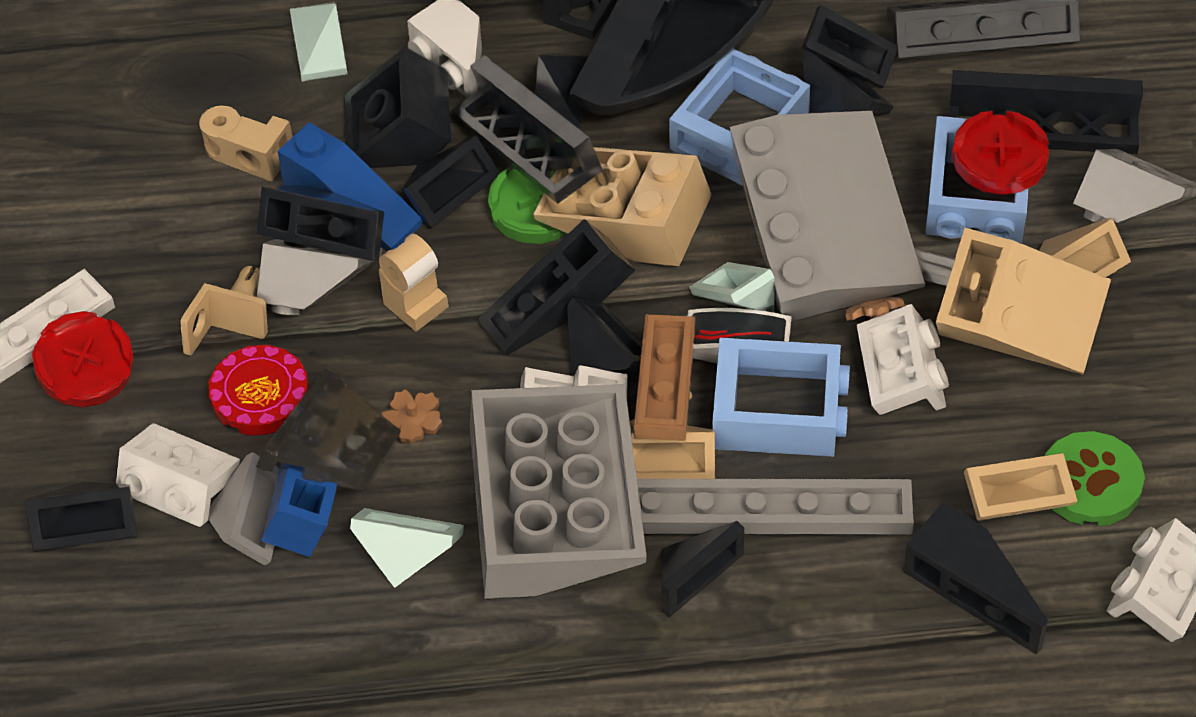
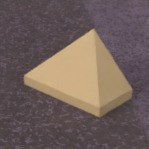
M1107 218L1044 240L1039 250L1103 277L1111 275L1131 262L1113 218Z
M687 426L686 441L635 439L634 427L630 428L637 479H715L714 430Z
M1063 453L972 467L964 471L977 521L1072 506L1078 502Z

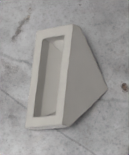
M252 452L244 458L210 505L208 520L223 542L257 562L266 565L271 562L274 545L262 542L261 538L280 468Z

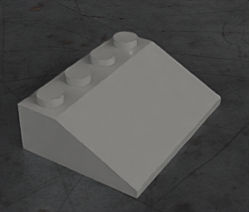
M872 111L781 114L730 127L734 157L765 266L771 270L775 277L774 297L779 314L791 316L792 322L862 302L925 287L924 278Z
M625 384L471 390L470 436L485 599L539 596L646 563L647 556Z

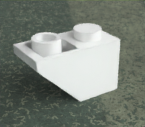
M437 0L407 20L410 39L408 48L443 67L448 74V88L451 90L457 89L466 98H469L478 91L479 87L470 65L481 58L482 43L479 16L459 0Z

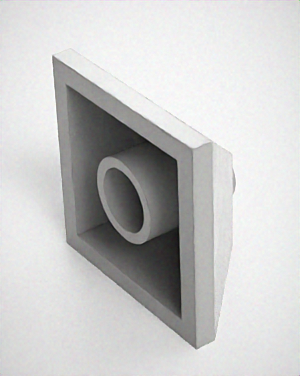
M1119 149L1096 150L1073 204L1086 209L1083 216L1095 223L1107 218H1113L1116 223L1127 222L1196 197V183Z
M274 239L263 243L257 297L265 300L267 304H272V312L285 315H299L301 309H306L318 303L376 261ZM380 248L379 257L382 256V248Z

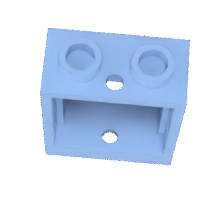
M734 49L720 62L716 63L669 119V139L671 151L677 154L697 155L700 165L742 185L733 153L731 132L708 121L733 90L778 111V115L809 113L810 85L794 75L786 74L761 62L754 56L746 55Z
M937 116L925 235L942 236L951 239L962 238L964 228H978L976 231L1010 239L1022 244L1027 215L1028 189L1014 193V203L942 196L945 162L953 163L952 150L955 134L967 119Z
M720 338L713 411L715 449L834 457L836 437H846L848 407L838 406V395L848 396L850 369L848 365H840L841 345ZM738 374L826 380L824 417L736 411Z

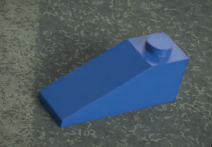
M308 122L278 150L283 185H301L337 193L384 211L380 246L384 250L389 251L397 248L405 241L407 236L414 233L423 224L422 218L345 143L312 123Z

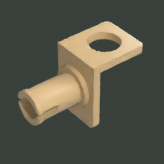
M252 266L244 267L230 290L204 283L181 318L184 354L192 355L210 326L259 339L265 338L268 333L266 302L257 297L260 268H256L250 280H248L247 278L253 269ZM199 312L198 323L193 332L194 321Z

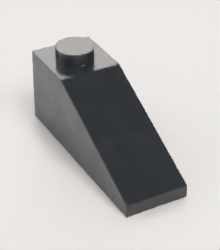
M262 186L256 234L365 260L379 261L385 212L337 193L306 186Z
M583 219L484 312L478 320L500 349L509 355L568 322L567 305L572 297L603 302L636 270L606 235L586 219Z
M942 502L908 542L904 573L1037 655L1043 647L1048 622L1047 618L987 528L980 525L977 519L968 512L957 511Z

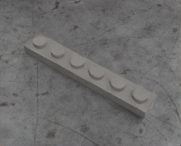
M637 479L644 534H702L735 521L744 526V534L913 533L914 519L911 479Z

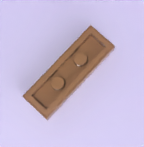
M645 315L634 424L635 439L686 441L695 338V317Z

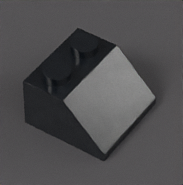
M403 47L345 94L346 145L370 168L419 165L436 152L444 149L451 141L447 71L411 49Z

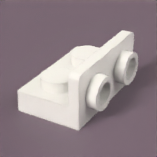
M912 304L857 324L871 403L879 415L925 398L936 411L946 407L943 389L947 388L949 383L942 363L939 359H936L934 349L940 347V340L937 330L930 319L923 320Z
M152 423L120 448L116 484H129L133 499L201 527L208 521L211 498L224 488L239 467L240 459Z
M1175 518L1157 529L1149 527L1139 536L1132 549L1136 556L1132 564L1125 568L1114 581L1111 591L1115 595L1107 608V612L1115 618L1128 611H1132L1170 642L1184 636L1196 613V534Z

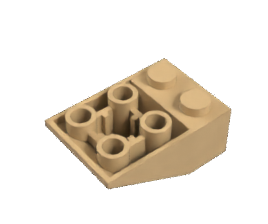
M594 147L603 171L559 204L544 193L533 214L535 220L566 233H570L583 219H586L606 235L625 258L635 262L679 266L712 195L697 155ZM571 168L555 170L551 181L557 184L574 170Z
M964 228L936 320L938 335L1083 375L1111 279L1016 241Z

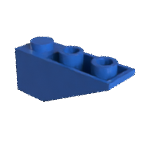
M295 414L264 526L262 542L308 557L311 556L328 524L338 484L343 429Z

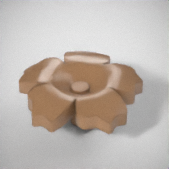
M896 297L862 302L846 310V320H855L863 315L870 316L873 319L884 313H889V309L904 307L905 304L903 299Z
M406 389L402 392H395L394 399L390 402L391 410L381 413L382 426L387 428L391 434L399 433L400 441L410 444L423 440L424 433L436 434L443 426L440 412L436 411L439 407V399L434 396L433 392L428 394L418 393L415 400H413L412 395Z

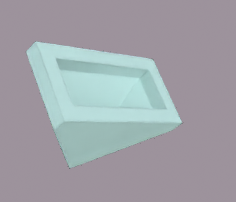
M331 2L290 9L302 81L347 74L336 3Z
M727 262L689 287L694 296L745 309L774 313L775 277L771 270L767 268Z
M364 508L351 518L350 529L395 588L450 548L463 535L464 525Z

